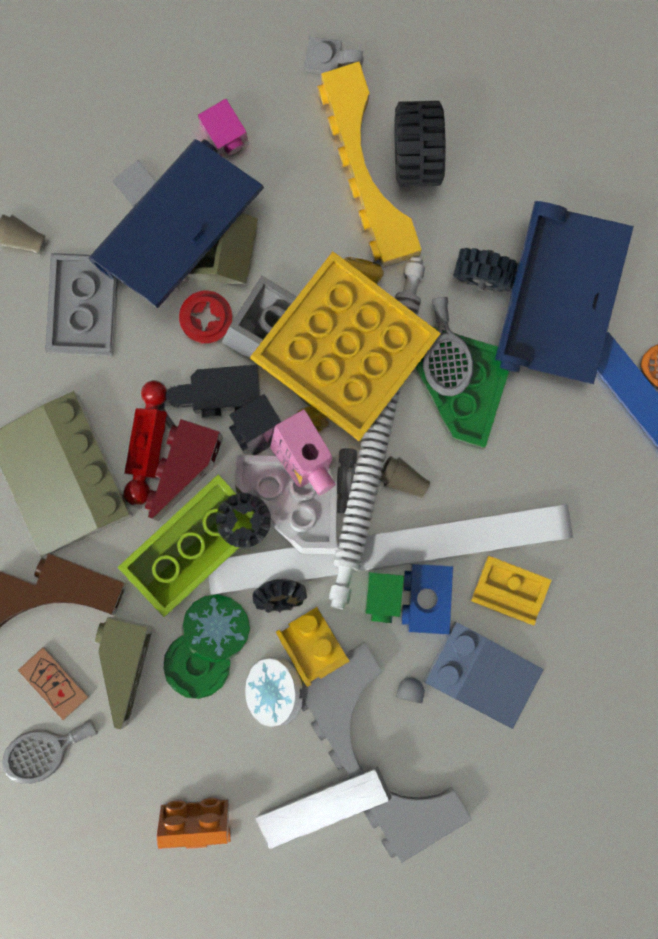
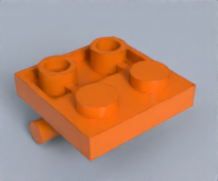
M207 798L201 802L193 803L177 800L161 805L157 829L158 849L186 847L187 849L205 848L208 845L228 844V842H231L228 800Z

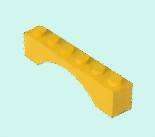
M358 61L321 73V85L317 86L322 105L328 104L332 116L327 117L333 136L339 135L342 147L337 148L342 166H349L353 177L348 179V184L353 198L359 197L363 208L358 211L364 230L369 228L373 241L368 242L373 260H380L382 268L410 260L411 257H419L422 249L412 219L395 208L382 195L373 182L364 162L361 148V125L369 102L370 92L360 62Z

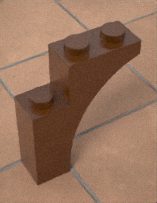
M48 553L47 558H41L36 567L34 576L38 578L37 583L5 571H0V628L12 618L29 609L53 603H74L115 615L128 583Z

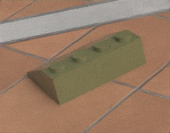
M75 391L50 401L0 428V467L41 558L47 556L48 553L51 554L133 517L81 398Z

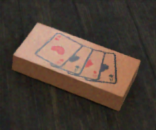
M42 647L18 669L20 674L62 720H65L89 698L86 692L45 647Z

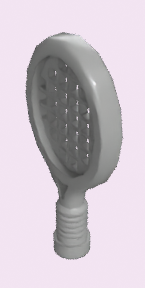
M438 297L432 299L436 323H438V331L442 333V328H445L446 333L440 334L423 356V370L426 380L433 390L443 396L452 397L462 393L469 385L473 375V358L465 341L455 335L449 328L448 297ZM446 342H451L452 346L447 347ZM440 343H445V347L440 348ZM452 348V353H448L447 349ZM454 348H459V352L454 353ZM445 349L446 354H441V350ZM434 350H439V355H434ZM459 354L460 359H455V355ZM453 355V360H449L448 356ZM441 356H446L447 360L442 361ZM433 357V362H429V358ZM435 357H440V361L435 362ZM467 360L468 365H463L462 361ZM456 361H460L461 366H456ZM449 362H454V366L449 367ZM440 363L441 368H436V364ZM442 363H447V367L443 368ZM434 364V369H429V365ZM463 367H467V372L463 371ZM454 368L455 373H450V369ZM456 368H461L462 372L457 373ZM448 369V374H443V370ZM436 370H441L442 375H437ZM430 371H434L435 375L431 376ZM462 374V379H458L457 375ZM451 375H455L456 380H451ZM444 376H449V380L444 381ZM437 377H442V381L438 382ZM449 382L450 387L445 388V383ZM451 382H456L457 386L452 387Z
M90 719L66 735H56L47 730H33L21 734L4 751L2 759L3 770L11 780L20 784H33L43 781L59 768L63 761L64 753L70 744L98 734L97 729ZM29 737H34L35 740L31 742ZM27 738L29 743L25 745L23 740ZM40 739H42L43 742H44V743L41 744V745L39 744V741H38V740H40ZM67 739V742L63 745L61 740ZM21 742L23 746L19 748L17 744ZM36 742L38 745L35 748L32 745V743ZM51 742L53 745L50 748L47 745V743ZM30 745L32 748L29 751L26 748V746ZM45 745L47 748L44 751L41 748V746ZM24 748L26 751L23 754L20 751V749ZM39 748L41 751L38 754L35 751V749ZM54 748L56 751L53 754L50 751V749ZM18 751L20 754L17 757L14 754V752ZM33 751L35 754L32 757L29 754V752ZM48 751L50 754L47 757L44 754V752ZM27 754L29 757L26 760L23 757V755ZM42 754L44 757L41 760L38 757V755ZM21 757L23 760L20 763L17 760V758ZM36 757L38 760L35 763L32 760V758ZM51 757L53 760L50 763L47 760V758ZM15 760L16 765L14 766L11 763V761ZM28 760L31 761V765L29 766L26 763V761ZM45 760L47 763L44 766L41 763V761ZM24 763L25 768L23 769L20 766V764ZM37 763L40 764V768L38 769L35 766V764ZM18 766L19 771L15 772L14 767ZM33 766L34 771L30 772L29 767ZM46 766L49 767V770L47 772L44 769V767ZM27 769L28 774L24 775L23 770ZM42 769L44 774L39 775L38 770ZM36 772L37 776L33 777L32 773Z

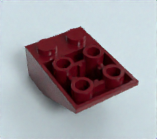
M180 419L178 426L172 425L166 443L171 447L168 457L161 458L156 471V477L160 479L157 490H150L145 504V509L149 511V518L156 521L161 520L213 469L224 438L219 431Z

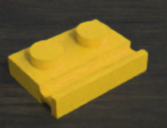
M488 555L470 601L534 626L552 580Z
M318 607L289 623L290 627L282 632L280 629L275 632L307 687L312 685L311 681L316 678L322 679L350 662Z

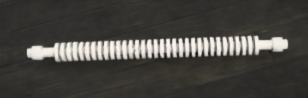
M411 257L410 262L406 263L403 277L406 281L403 292L396 293L395 299L417 315L421 298L416 296L418 283L423 280L425 266H423L422 259ZM400 388L362 438L365 440L361 442L362 449L359 451V456L362 458L357 459L359 466H356L355 473L357 474L353 477V481L356 483H352L351 489L353 491L349 494V498L353 500H348L347 506L350 508L346 509L345 515L349 517H344L343 523L346 525H343L341 529L346 534H340L339 540L343 542H339L337 548L342 551H336L335 557L341 560L336 559L333 563L334 566L339 568L336 585H332L329 599L332 600L331 607L344 609L345 603L349 604L352 591L349 589L352 571H360L361 566L356 563H361L363 557L357 554H364V548L360 546L366 545V539L361 537L368 536V531L365 529H369L370 522L365 520H371L372 514L369 512H373L374 506L372 504L376 501V497L372 495H377L378 489L375 487L379 486L380 480L376 478H381L382 472L379 470H383L384 464L382 462L385 461L386 457L382 453H387L388 447L385 445L389 444L388 437L391 435L390 428L393 426V421L391 420L395 418L394 412L397 409L396 404L399 400Z

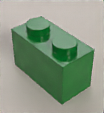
M368 573L364 613L371 614V621L392 623L393 616L400 617L404 575Z

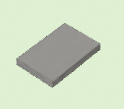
M51 253L46 353L113 356L117 278L112 280L98 270L88 257L90 255Z

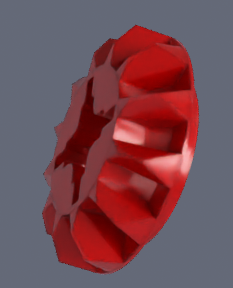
M203 290L195 292L183 302L180 308V326L188 338L200 344L216 343L226 335L232 323L231 307L223 296L214 291ZM207 304H210L211 315L216 317V319H220V321H210L208 326L205 327V331H203L201 320L192 316V314H203L204 310L207 309Z

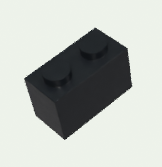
M265 394L229 414L234 423L229 429L242 451L249 448L252 455H257L270 447L275 425L279 424L281 420Z

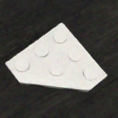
M236 456L235 488L237 493L253 494L264 501L271 514V525L300 553L336 554L337 457H332L328 470L336 485L330 491L319 496L311 483L298 487L276 456Z

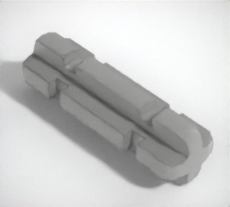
M342 448L339 451L338 463H341V467H338L337 494L339 495L336 511L339 514H345L346 509L350 508L347 506L348 500H352L349 498V494L353 491L351 489L352 483H355L353 477L356 474L354 464L357 463V450L351 448Z

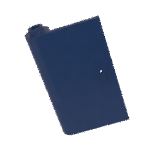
M194 139L88 258L108 278L112 280L117 278L158 309L259 195L264 186L219 155L217 149L209 141L203 139L200 142Z
M534 201L495 360L501 362V369L519 373L520 367L594 385L634 226L567 211V208L556 204Z

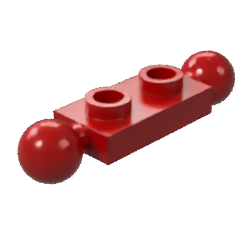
M157 380L148 381L143 385L141 398L145 403V409L136 408L124 471V474L133 475V478L125 485L123 490L125 500L133 506H140L146 503L150 488L146 483V477L156 478V471L159 465L167 412L158 410V408L167 399L165 397L167 388L162 382Z

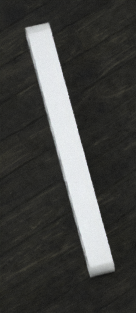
M568 504L368 535L367 537H361L366 539V545L360 546L364 548V554H357L363 558L361 563L356 564L361 566L360 571L573 538ZM336 540V551H342L338 549L337 546L339 542L343 541ZM295 547L229 557L208 576L210 595L258 588L266 582L277 579L302 581L338 575L339 568L334 566L333 563L334 560L341 559L335 557L336 554H302Z

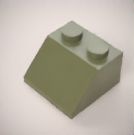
M242 213L191 270L187 277L222 284H246L258 218Z

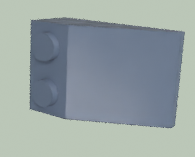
M454 622L450 629V634H447L423 682L513 729L544 669L460 623Z

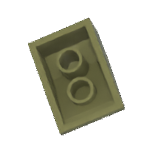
M108 617L106 622H100L95 643L100 644L98 653L114 728L121 730L129 724L154 627L117 617Z

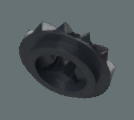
M238 493L228 497L220 505L216 515V525L219 534L227 543L239 548H249L263 541L268 534L271 525V514L267 505L259 497L249 493ZM234 508L242 514L251 512L253 509L256 511L250 519L252 528L255 530L253 533L245 527L236 529L234 532L232 531L235 527L234 524L238 521L235 517L236 514L232 511Z
M277 579L266 582L252 594L256 609L265 610L268 613L272 611L280 613L283 610L291 611L293 607L302 605L303 601L307 598L306 587L299 582L289 579Z

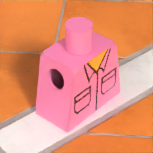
M303 409L275 425L270 448L296 485L303 487L311 483L319 496L330 491L336 485L328 473L332 455L306 411Z

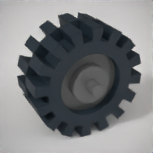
M461 248L453 276L461 282L476 285L479 290L487 288L493 291L495 289L500 292H509L513 287L518 263L514 259H510V257L500 256L499 253H495L493 250L481 251L477 248Z

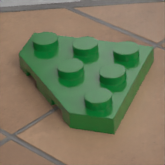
M454 333L465 341L473 358V375L469 385L462 393L451 397L443 396L433 390L425 377L423 358L415 369L452 439L485 449L509 371L501 369V362L495 360L497 346ZM446 342L447 347L452 346L451 342ZM440 343V348L445 347V343ZM452 348L447 349L448 353H452ZM454 348V353L459 352V348ZM445 349L441 350V354H446ZM434 350V355H439V350ZM449 355L448 359L453 360V355ZM455 355V359H460V355ZM441 356L442 361L447 360L446 356ZM433 357L429 358V362H433ZM435 357V362L440 361V357ZM467 360L462 361L463 365H468ZM456 361V366H461L460 361ZM449 362V367L454 366V362ZM440 363L436 364V368H441ZM442 363L443 368L447 367V363ZM430 364L429 369H434V364ZM463 367L464 372H467V367ZM456 368L457 373L462 372L461 368ZM444 369L443 374H448V369ZM450 369V373H455V369ZM436 370L437 375H442L441 370ZM430 371L431 376L435 375L434 371ZM462 374L457 375L458 379H462ZM451 375V380H456L455 375ZM444 376V381H448L449 376ZM437 377L438 382L442 381V377ZM449 382L445 383V388L450 387ZM451 382L452 387L457 386L456 382Z

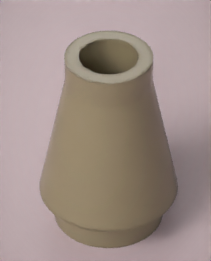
M2 214L0 218V245L39 253L46 235L37 232L13 214L10 217Z
M390 456L386 460L383 470H381V478H378V480L384 483V487L415 495L420 499L425 495L430 485L429 480L420 475L400 457L396 459Z

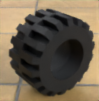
M439 100L399 101L395 108L394 121L396 180L400 187L441 186L445 177L446 161L443 106Z

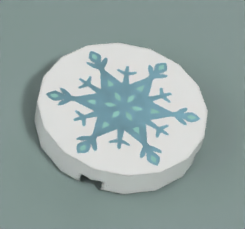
M276 658L260 660L252 667L246 680L245 694L247 705L252 715L261 724L269 727L285 725L297 717L303 698H299V689L303 688L296 668L287 660Z

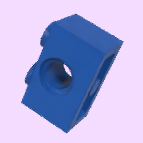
M411 564V571H404L403 591H409V605H402L401 623L402 625H408L407 632L450 634L453 566ZM424 589L432 590L436 596L434 606L429 609L422 608L417 601L418 594Z

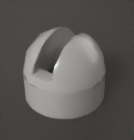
M406 678L399 685L396 698L422 704L425 693L424 686L416 678Z

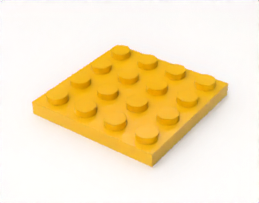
M332 251L252 353L250 359L360 441L441 333Z

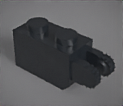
M258 365L197 369L190 377L191 384L178 385L177 387L175 385L174 387L170 386L168 391L165 392L166 400L174 408H179L180 406L182 408L193 407L195 414L201 413L202 418L222 417L221 411H236L261 396Z

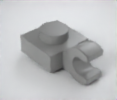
M309 36L304 70L307 73L321 74L358 61L362 68L363 51L354 49L342 50V41Z

